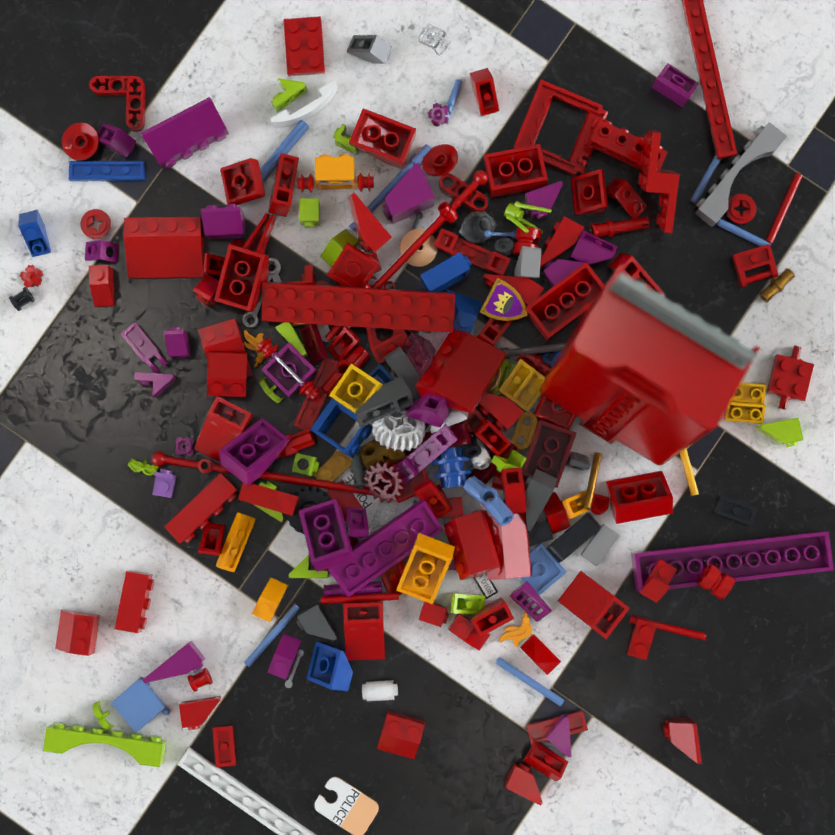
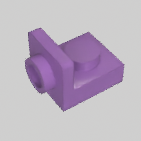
M160 469V473L154 472L156 478L152 495L173 498L177 476L171 475L172 471Z

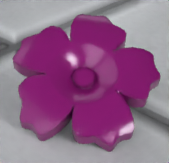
M439 103L433 104V109H430L428 118H433L431 122L434 126L439 127L440 124L448 123L449 118L445 115L449 114V108L447 106L442 107Z

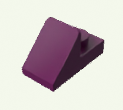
M135 372L134 380L140 382V385L151 386V382L153 383L152 396L155 398L172 385L177 378L173 374Z
M346 508V528L349 538L368 537L369 526L366 508Z

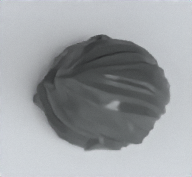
M474 211L464 218L459 233L469 242L476 244L486 242L490 237H485L484 232L486 230L494 232L496 222L485 211Z

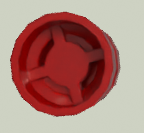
M525 226L529 230L526 233L517 227L516 239L518 242L514 244L513 255L519 257L522 246L539 248L536 244L540 242L541 230Z
M712 563L703 570L697 581V585L705 590L711 589V594L720 600L728 595L735 583L733 577L727 573L721 574L720 569Z

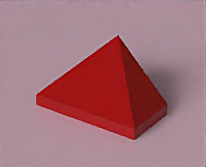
M534 634L520 647L547 675L561 662Z

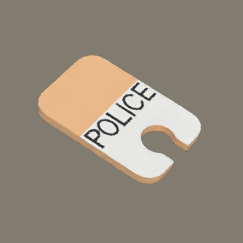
M339 777L330 778L325 787L329 790H334L338 795V799L333 803H329L325 800V797L319 795L315 801L316 811L351 834L364 835L378 813V803Z

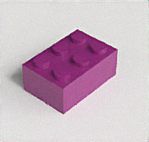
M337 499L299 510L310 560L317 572L355 560L342 509Z

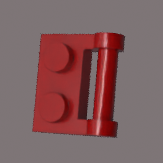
M770 244L731 255L738 276V284L741 288L762 279L778 277ZM768 265V270L745 276L744 271Z

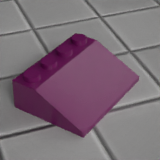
M210 97L141 133L163 169L173 167L181 159L190 158L198 150L207 149L210 146L209 144L215 141L220 142L224 140L226 135L229 134Z

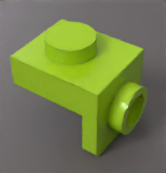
M512 450L508 459L494 455L491 462L501 472L502 469L518 467L522 469L526 457L518 451Z

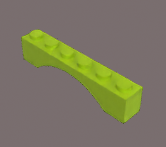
M54 722L46 727L43 751L63 754L79 745L104 743L124 750L140 765L160 767L164 762L167 740L161 739V736L151 735L148 738L142 737L141 733L126 735L120 730L105 732L103 728L93 727L90 730L84 729L85 726L83 725L68 727L62 722Z

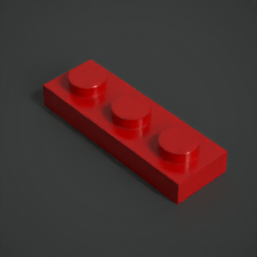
M583 710L567 714L569 717L570 735L588 730ZM560 716L526 724L531 745L535 741L538 743L548 741L545 734Z

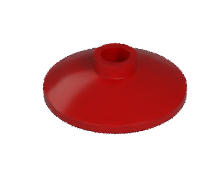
M75 123L69 126L62 137L64 152L74 160H86L92 157L99 146L97 131L86 123ZM85 140V144L81 146V142Z
M448 144L435 146L423 158L422 167L430 176L438 177L445 175L456 166L458 152L453 146Z

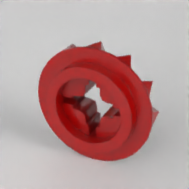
M746 194L732 196L728 200L727 217L733 223H739L740 225L748 223L756 214L754 200ZM740 202L742 208L748 209L743 211L741 216L739 211L734 210L739 207Z
M100 209L89 210L81 219V230L91 239H101L108 235L111 229V219L106 212ZM94 217L98 222H102L98 225V230L95 227H91L95 221Z

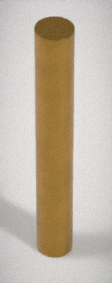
M595 452L583 506L585 509H591L602 457V454Z

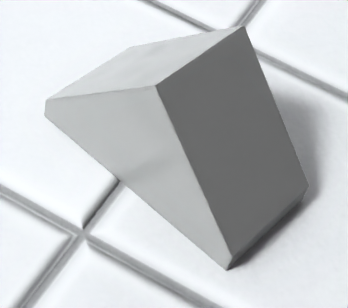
M522 246L513 273L514 277H524L531 280L539 278L541 248Z

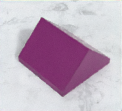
M667 63L656 78L652 88L683 108L699 83Z

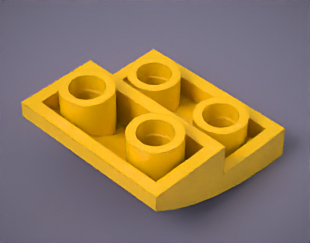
M741 382L724 413V420L763 424L767 385L765 383Z

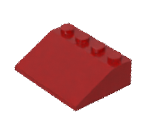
M201 217L124 218V245L128 279L204 278V226Z
M454 330L453 333L448 334L417 382L416 388L420 397L430 393L446 398L449 408L472 414L506 359L507 354L468 332Z

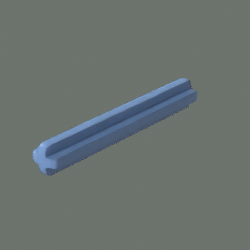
M301 120L260 168L263 182L277 167L280 154H288L308 130L309 126L305 121Z

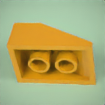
M418 533L396 591L433 604L451 563L455 547Z

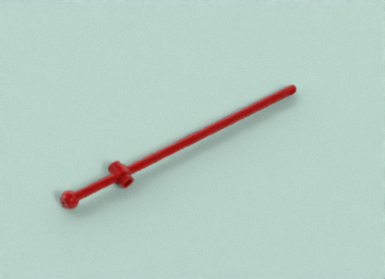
M478 170L474 174V180L451 204L447 202L441 203L438 206L440 216L371 288L381 289L444 221L449 223L455 222L458 218L456 209L479 185L487 183L488 175L484 171ZM335 325L326 334L325 338L328 341L332 340L344 326Z
M161 451L155 452L152 457V463L155 466L171 464L196 468L204 474H209L212 471L232 474L221 464H214L212 460L207 458L195 461L169 457ZM208 463L209 466L205 470L204 465ZM266 471L259 477L273 481L374 496L373 493L368 494L369 487L355 489L354 485Z

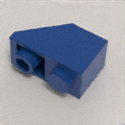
M38 209L19 214L18 227L32 257L51 253L46 228Z

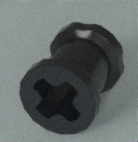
M26 287L17 295L9 297L10 302L17 311L22 310V307L29 302L33 303L35 301V298Z
M469 432L471 443L464 444L465 456L467 458H475L482 453V449L476 442L477 436L473 432Z

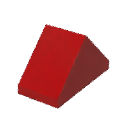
M205 253L203 273L213 278H220L225 257Z
M346 326L329 345L327 350L339 362L344 360L361 342Z
M553 492L542 511L549 523L552 534L569 528L570 523L557 493Z
M209 523L205 527L198 553L220 555L223 549L226 525Z

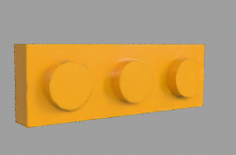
M237 512L216 567L235 572L256 518Z

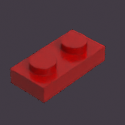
M637 617L627 655L647 660L657 627L656 621Z
M233 725L213 727L216 767L235 766L236 755Z

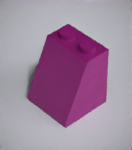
M419 162L414 164L384 198L383 212L386 219H391L393 224L434 206L435 197Z

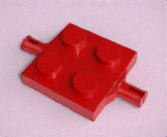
M793 346L792 356L775 355L767 392L781 397L778 408L782 410H787L789 399L806 400L814 364L799 358L802 349L799 346Z

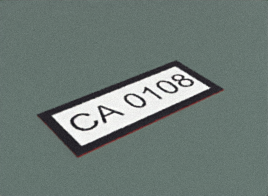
M487 573L474 578L485 599L498 593L493 582L487 580Z

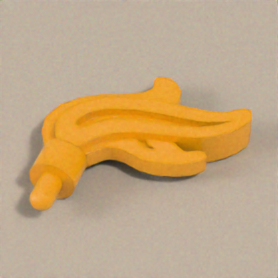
M245 330L244 337L248 344L244 342L245 346L249 350L257 352L259 349L257 346L263 340L264 334L259 333L255 338ZM257 352V357L254 360L255 368L263 362V352Z
M523 612V617H521L522 624L520 626H508L504 629V631L508 630V632L500 636L499 641L501 643L504 640L513 639L514 646L518 647L519 641L530 636L532 627L529 617H527V612Z

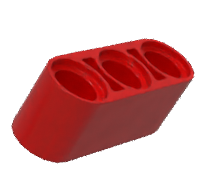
M450 173L442 175L439 179L440 191L453 200L459 196L458 193L465 190L468 186L467 183ZM446 180H449L452 182L453 185L451 187H445L442 183ZM475 189L461 205L471 212L486 211L488 199L484 194ZM476 201H482L484 203V206L482 208H477L474 205V203Z

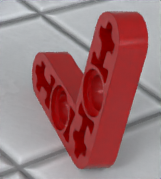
M138 76L93 77L89 82V87L94 94L99 96H126V124L133 132L142 131L145 126L146 92L143 80ZM117 81L122 82L120 90H114L112 87ZM98 82H100L103 85L99 87V90H97V88L95 87L96 85H98ZM135 82L141 85L137 87L138 95H135V89L132 87L135 85ZM134 100L141 101V105L137 109L131 107V103ZM133 113L137 114V120L140 122L137 123L136 127L131 123L135 121Z

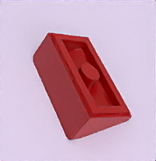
M537 741L533 743L523 760L554 781L562 778L568 765L567 760Z

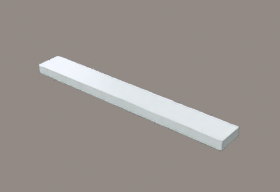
M189 747L178 762V766L276 834L316 835L221 768L216 767L215 764Z

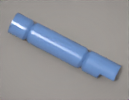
M458 79L454 83L447 103L449 114L445 116L448 118L452 114L463 83Z

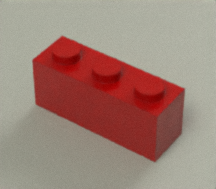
M132 570L126 571L115 624L116 630L140 633L142 629H145L147 623L145 612L149 609L151 599L148 598L149 592L154 587L153 574Z

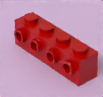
M599 119L594 125L586 144L643 171L641 155L642 153L645 154L646 147L643 146V137L629 134L630 132L627 129L617 128L610 121ZM662 146L659 147L658 170L661 169L668 153L663 150Z
M220 473L164 526L165 529L180 544L184 542L188 544L196 536L194 533L199 528L203 530L210 523L208 521L209 518L213 515L215 517L224 510L222 506L227 501L231 503L238 496L236 493L239 489L224 473Z

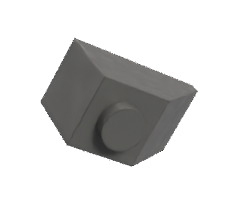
M353 35L346 52L373 64H385L389 58L392 46L378 35Z
M319 603L297 616L299 620L296 622L301 631L305 630L307 634L330 640L337 639L338 635Z

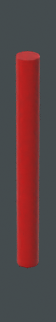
M795 173L765 240L773 244L802 179L801 174Z
M399 592L356 594L350 597L347 595L321 596V604L399 600Z
M630 615L629 623L635 624L637 616ZM656 621V629L704 641L706 639V633Z

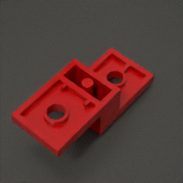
M647 130V134H644L643 146H646L645 154L642 153L641 155L643 172L639 173L638 184L646 192L663 193L659 196L661 212L657 214L656 224L659 225V228L664 233H672L680 174L671 170L657 169L661 133L656 130Z

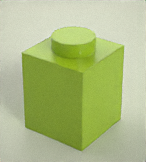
M299 198V221L305 228H315V225H320L319 198Z

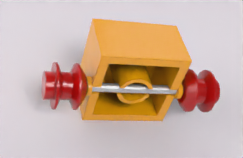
M323 154L320 157H315V180L311 173L308 177H304L301 174V178H297V188L301 189V193H303L304 189H309L310 193H312L314 185L318 187V190L356 189L357 184L360 192H362L363 188H368L369 192L370 188H374V176H370V173L367 177H363L362 173H360L356 179L354 157H350L348 154H341L339 157Z

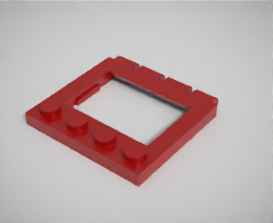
M541 80L513 149L535 145L552 100L556 98L587 111L588 114L569 161L543 149L544 164L573 176L576 173L583 175L588 161L582 158L589 160L594 150L593 147L586 143L594 125L599 119L606 120L608 112L602 109L603 105Z

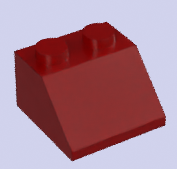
M208 351L207 396L246 397L247 353Z
M61 610L55 649L69 654L85 656L94 654L100 615Z
M387 711L377 749L415 759L425 727V721Z

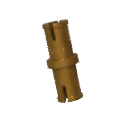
M786 268L776 279H772L770 281L771 284L759 294L760 298L768 303L778 292H782L786 284L795 278L793 271Z

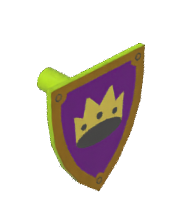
M497 278L480 313L503 321L517 320L527 316L525 303L514 287Z

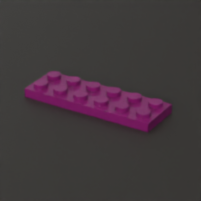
M421 499L352 547L355 560L327 569L345 594L350 597L410 555L418 533L434 538L443 532L444 529L426 502Z

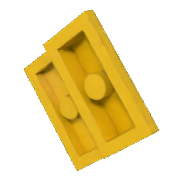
M520 359L498 391L528 412L541 395L540 386L545 377Z

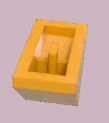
M587 490L561 500L568 519H572L590 510L583 508Z

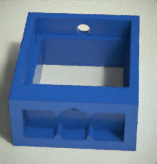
M460 252L421 274L420 283L425 291L441 292L469 276L471 263L466 255L463 256Z
M332 398L310 430L352 458L353 455L359 452L360 445L364 439L370 436L373 426L368 424L361 427L346 448L335 442L325 434L341 411L357 422L358 420L354 412Z

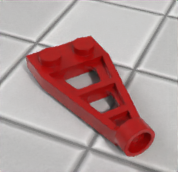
M369 283L361 286L363 288H371ZM366 327L369 345L378 364L385 362L383 357L397 347H400L404 352L413 348L404 330L392 329L393 335L380 341L377 339L375 328Z

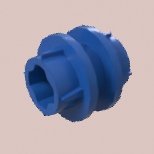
M462 447L448 448L437 457V460L432 461V465H439L440 474L433 476L434 479L440 478L442 488L464 486L466 475L472 474L471 470H464V462L470 461V458L463 456Z

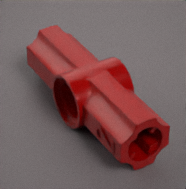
M356 346L345 360H341L336 364L335 371L320 387L321 390L330 397V393L350 364L360 369L371 357L370 354L363 347Z

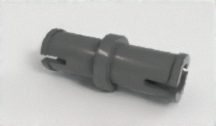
M359 450L351 458L352 466L350 467L351 473H353L355 489H363L366 484V480H364L366 466L363 464Z

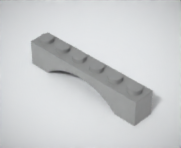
M770 122L765 127L761 125L754 134L757 136L755 140L747 142L743 147L745 152L742 156L738 154L731 162L733 167L730 170L725 169L719 177L722 179L718 185L714 183L708 190L710 195L706 199L703 197L696 205L698 210L695 214L711 227L728 210L730 188L738 172L752 161L771 156L787 137Z

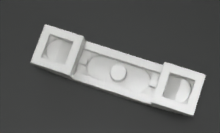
M333 80L318 89L321 97L290 115L285 109L270 118L273 127L293 126L301 120L306 121L318 114L334 97L338 89L336 81Z

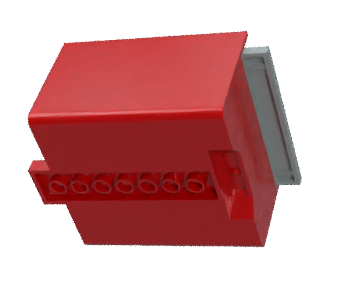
M620 264L579 320L542 382L540 393L581 418L580 426L606 442L612 444L617 440L656 465H664L718 426L760 348L756 346L752 350L740 344L736 338L728 337L716 326L708 325L703 322L701 317L690 314L681 305L665 299L663 294L654 292L647 288L643 282L635 281L621 272L624 266Z

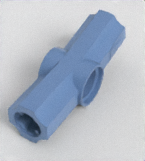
M475 476L469 477L465 481L463 490L481 503L484 509L493 516L500 526H506L512 521L514 514L501 500L495 489L486 486Z

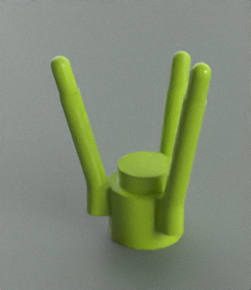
M516 201L515 204L510 203L507 206L504 216L528 233L529 230L521 223L528 227H537L523 219L524 211H522V208L551 213L552 210Z

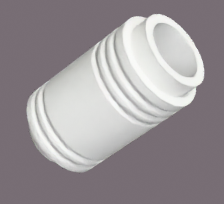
M477 437L476 442L481 447L482 453L475 458H470L475 469L483 470L489 466L492 459L484 442Z
M393 680L366 682V684H362L363 700H367V702L394 700V696H398V685L394 684Z

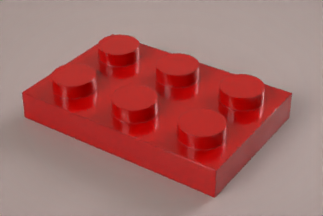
M321 16L283 19L287 75L325 74Z

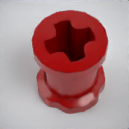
M204 668L202 672L194 676H188L189 684L194 692L206 684H213L212 677L207 668Z

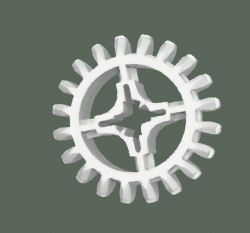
M402 409L373 422V435L376 437V441H380L381 446L386 445L387 449L393 448L394 451L400 449L402 452L404 449L410 451L411 448H417V445H421L426 432L425 423L406 417L407 410Z

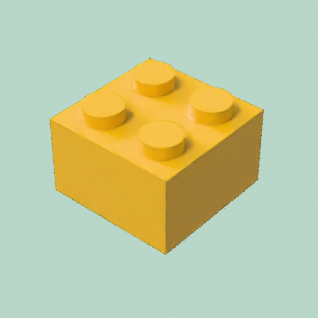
M350 364L329 396L355 413L383 384L353 364Z

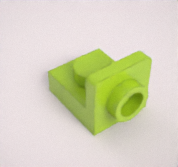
M342 124L334 133L335 145L357 154L358 148L349 144L351 136H344L347 129L346 125Z

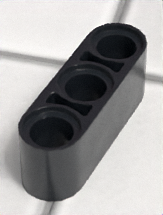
M588 512L554 540L547 549L560 563L598 532L601 526Z

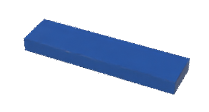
M69 161V180L146 181V162Z

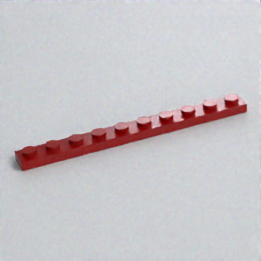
M682 0L717 160L734 157L737 155V149L703 0Z

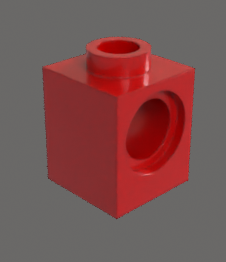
M424 601L419 620L441 627L442 623L446 624L449 613L446 612L447 607Z

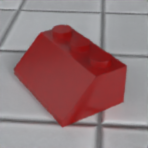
M540 144L484 154L490 198L547 186L548 177Z
M663 471L606 481L611 511L616 524L673 513V496Z
M484 510L455 518L444 524L449 545L455 547L453 558L460 580L479 577L500 566Z

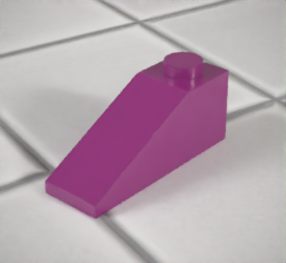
M190 641L142 681L148 683L188 674L192 670L195 673L204 666L202 662L206 658L195 644Z

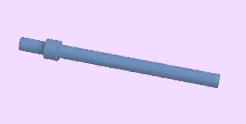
M425 144L417 154L414 153L409 159V163L368 205L367 208L371 213L384 201V198L414 164L422 163V159L431 150L429 145ZM353 222L349 227L355 232L356 229Z

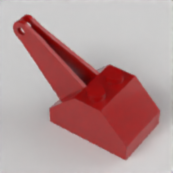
M265 213L243 247L229 244L214 301L250 312L255 310L262 297V282H267L269 275V255L264 253L276 221L275 215L270 217L269 213Z

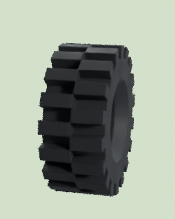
M304 487L292 494L300 498L295 515L287 514L286 518L290 523L289 525L298 533L304 534L299 510L303 509L308 503L317 505L332 500L328 493L320 488Z

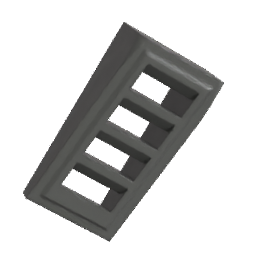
M570 452L567 466L582 471L590 469L591 464L588 456Z

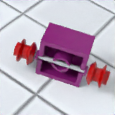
M266 338L263 339L257 346L259 348L257 352H263L264 359L270 357L272 359L261 370L290 399L300 390V395L305 394L307 396L306 401L309 399L313 401L320 394L318 391L320 387L315 388L313 386L314 381L309 380L317 373V370L289 342L277 353L278 345L273 346L271 338L268 340Z

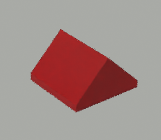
M598 169L571 178L575 215L604 213L608 207L604 169Z

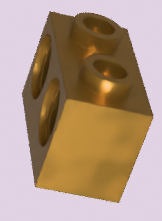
M376 439L360 447L363 464L368 469L371 468V465L381 460L384 463L390 461L391 465L406 457L404 450L402 452L400 449L395 451L393 448L387 449L386 445L381 446L380 441H376Z

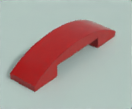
M441 228L434 243L436 248L451 256L461 252L463 256L466 255L471 265L496 275H504L511 258L495 251L491 252L461 239L459 235Z

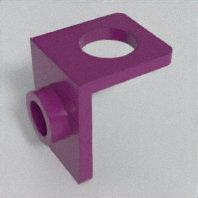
M103 240L86 242L85 261L104 260L114 263L118 262L119 244ZM109 246L114 251L112 257H108L106 254V249Z

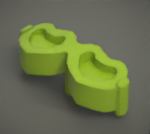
M265 376L259 381L264 392L273 401L279 403L284 399L273 392L277 387L274 385L270 388L265 380Z
M131 458L128 466L134 472L142 471L148 476L153 475L159 468V466L154 464H147L146 460L141 463Z
M100 700L92 705L93 712L99 724L106 731L115 727L106 719L110 712H102Z

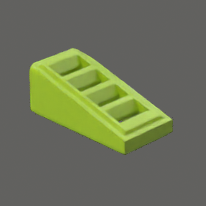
M284 322L275 327L304 358L307 357V352L291 323Z

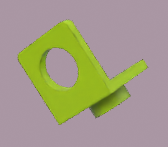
M296 453L292 471L313 476L314 473H317L320 462H317L318 458ZM300 459H306L309 462L307 469H299L298 461Z

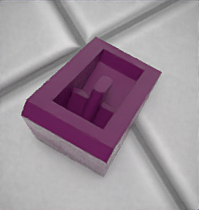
M562 714L547 731L545 737L565 756L572 757L569 717L567 714Z

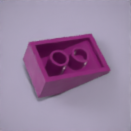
M261 418L220 449L221 465L245 485L249 486L266 471L290 440L269 422Z

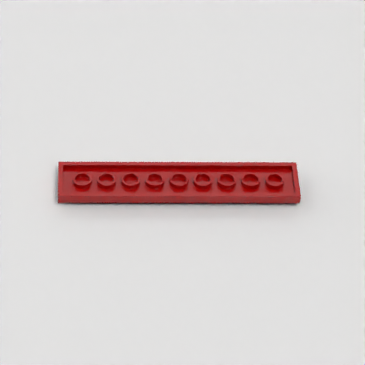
M262 282V321L453 333L456 293Z

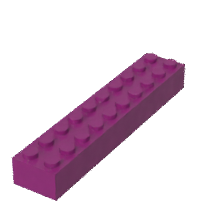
M829 531L631 553L636 592H640L658 559L677 569L668 584L669 589L699 586L697 585L698 578L710 563L718 567L721 574L727 573L733 577L735 582L834 570Z

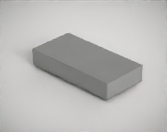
M603 524L581 555L595 566H598L620 535Z

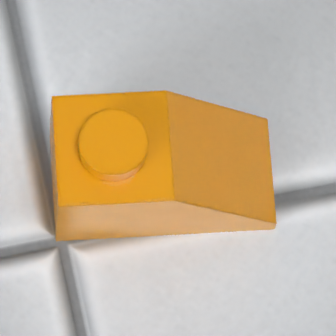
M270 577L252 615L271 622L288 585Z

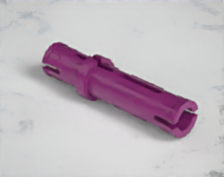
M382 581L370 582L352 595L382 593ZM339 584L324 585V596L346 595Z

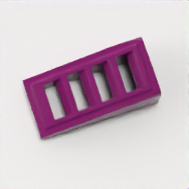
M528 581L515 589L510 595L536 622L552 611ZM534 603H536L537 606L534 607V608H532L531 605H533ZM540 608L544 610L539 614L536 612Z

